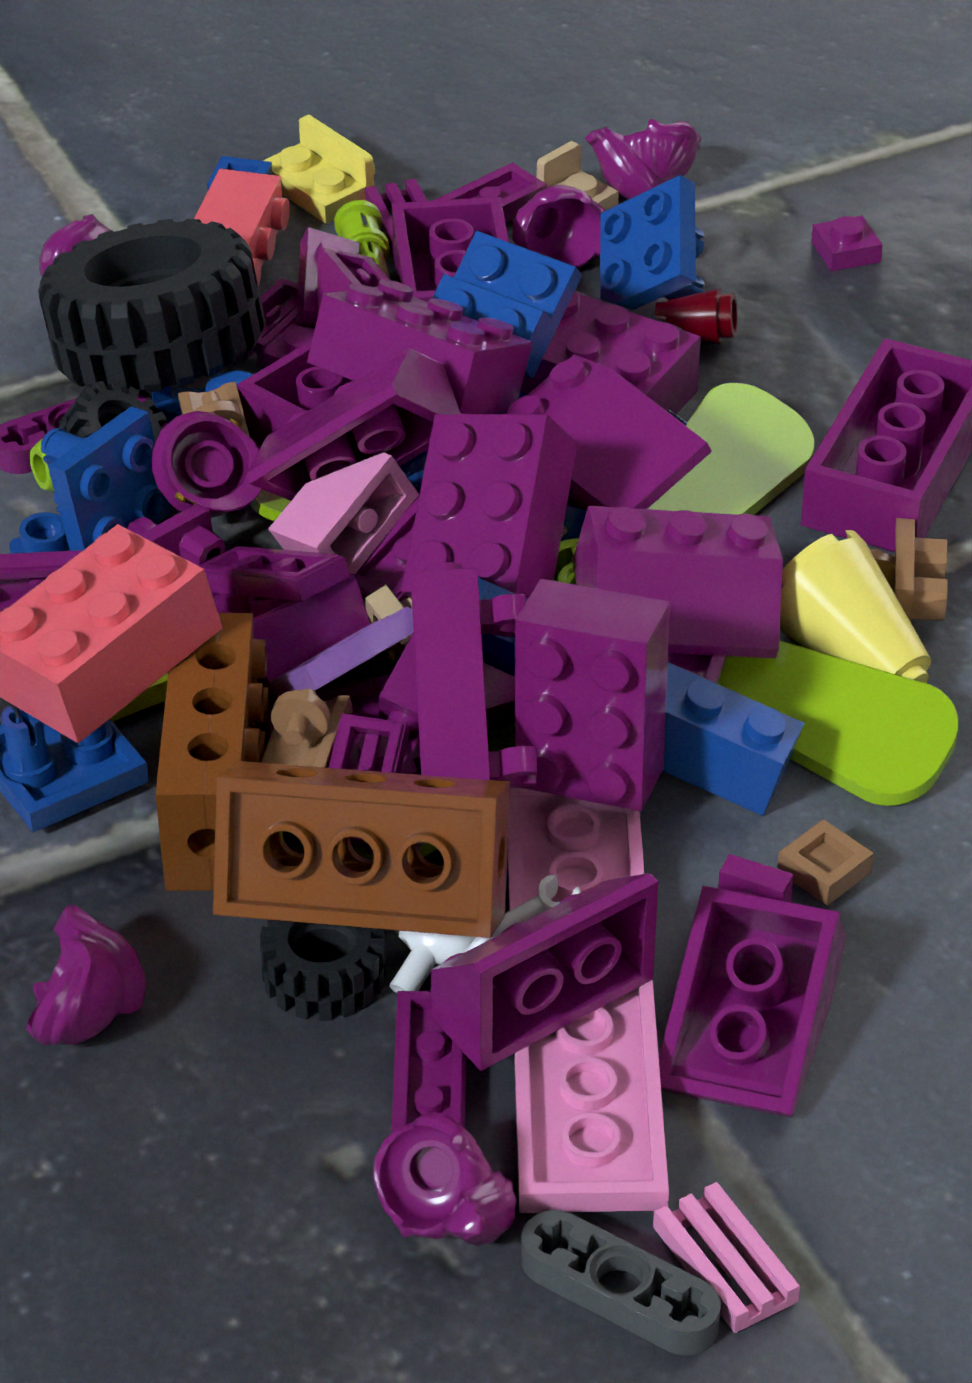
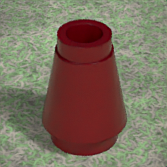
M718 288L667 300V302H656V319L701 336L700 341L722 344L724 338H736L738 308L734 293L723 294L722 290Z

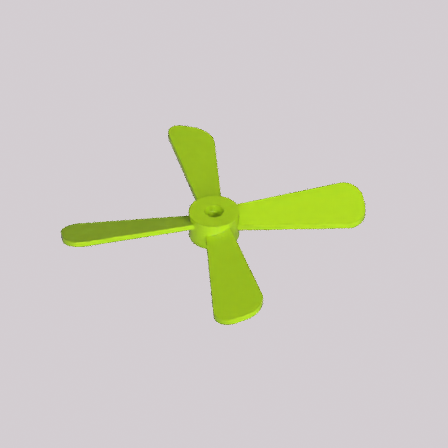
M725 383L716 386L707 393L685 425L708 442L712 452L648 509L755 515L805 473V469L814 455L813 433L806 421L795 410L758 387L743 383ZM262 489L260 495L250 506L261 516L275 521L291 501ZM579 538L560 541L553 581L577 585L572 560ZM779 640V651L776 658L727 656L718 681V685L804 722L791 760L872 804L883 806L900 805L913 801L925 794L941 775L956 746L958 733L957 711L949 697L940 689L927 683ZM515 723L487 731L488 751H500L505 748L515 747ZM427 842L419 847L423 857L438 849ZM356 847L355 852L365 859H374V854H368L366 848Z

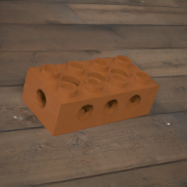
M218 613L222 629L168 672L155 794L165 891H214L217 776L237 761L261 763L267 748L266 731H260L258 726H269L270 690L269 687H263V683L257 682V678H266L267 644L266 639H254L253 613Z
M237 761L217 776L213 915L491 938L505 915L510 781ZM283 831L293 833L301 840L304 854L296 853L286 845L283 839ZM350 837H359L365 840L373 850L374 859H365L359 856L351 846ZM418 842H427L437 847L443 856L444 864L436 865L425 860L419 851Z

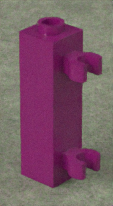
M434 563L425 567L424 571H410L421 775L510 781V787L512 788L537 786L535 746H515L500 751H488L481 634L515 637V620L526 603V595L506 594L491 599L479 600L477 568L463 569L457 563Z

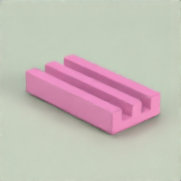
M718 1182L704 1187V1197L698 1200L692 1193L679 1199V1209L671 1211L667 1205L654 1211L653 1228L688 1273L704 1280L716 1290L721 1302L720 1315L734 1333L798 1303L800 1285ZM693 1226L714 1253L715 1260L728 1277L736 1281L752 1304L745 1307L685 1228Z

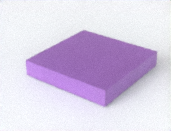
M407 606L367 625L272 680V685L269 688L275 699L277 700L279 696L288 691H301L302 689L317 690L413 634L412 608Z

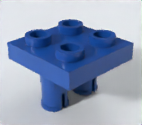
M678 175L600 213V299L635 310L659 298L671 300L705 292L700 289L705 286L703 278L696 276V258L701 254L704 247V241L700 240L704 237V232L702 229L695 227V182Z
M131 406L87 438L68 433L61 428H54L44 436L41 442V453L47 454L43 459L48 465L55 492L54 503L58 504L56 509L61 515L70 551L86 549L99 536L107 533L117 524L127 529L129 523L141 517H146L157 524L172 513L171 504L158 489L152 472V449L156 441L149 412Z
M11 705L1 713L0 792L32 833L149 782L146 761L110 719L78 744L17 708L18 718H16L15 710Z

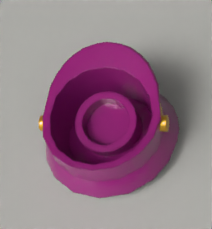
M193 411L175 417L160 431L152 449V472L158 489L178 511L182 512L195 504H199L209 509L211 518L230 511L245 508L260 495L262 489L249 484L246 474L259 448L239 428L240 424L234 419L230 418L228 420L212 412Z

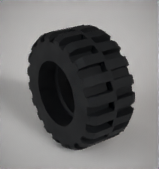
M165 219L157 220V223L143 225L142 223L127 225V228L115 232L109 230L98 234V238L91 241L83 240L75 244L69 253L62 252L54 259L53 264L48 265L44 271L38 289L55 364L60 372L80 387L86 385L91 388L95 382L103 381L107 388L114 381L121 383L122 392L124 393L127 392L130 386L137 390H146L149 393L163 391V387L178 385V387L192 384L194 379L202 376L209 378L222 372V368L227 364L234 365L242 360L245 352L252 351L257 344L265 325L250 246L232 228L226 229L222 224L213 221L204 224L200 219H186L183 222Z

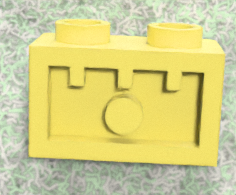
M308 114L299 119L300 143L287 147L280 153L263 161L272 162L273 175L281 176L282 195L327 224L334 220L337 211L344 204L355 200H365V187L374 186L375 165L371 154Z

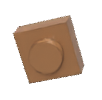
M823 819L778 852L777 869L792 873L793 882L828 906L872 872L874 853Z

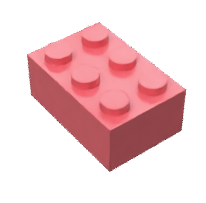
M117 524L107 533L99 536L94 543L60 569L52 572L43 582L0 612V698L79 744L222 629L205 569Z

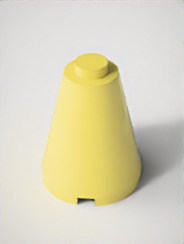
M845 530L848 539L841 541L832 533L821 537L803 549L783 568L780 632L804 648L923 683L928 682L929 674L927 671L931 664V658L869 547L855 531Z

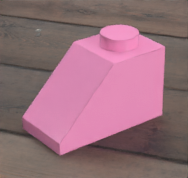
M383 452L306 483L268 530L284 550L339 554L345 557L350 574H356L404 512L419 496V493L392 455Z

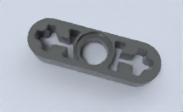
M544 1211L533 1216L525 1224L521 1235V1264L525 1274L535 1283L676 1355L690 1356L702 1353L709 1349L716 1341L719 1333L721 1302L716 1290L704 1280L566 1211ZM559 1243L568 1246V1250L557 1248L551 1255L542 1252V1247L553 1250ZM579 1266L585 1269L584 1273L579 1272ZM611 1271H626L636 1276L640 1281V1285L628 1293H613L603 1288L599 1283V1279ZM660 1291L661 1298L655 1296L654 1292ZM688 1309L698 1313V1317L689 1315L682 1322L672 1319V1314L683 1316Z

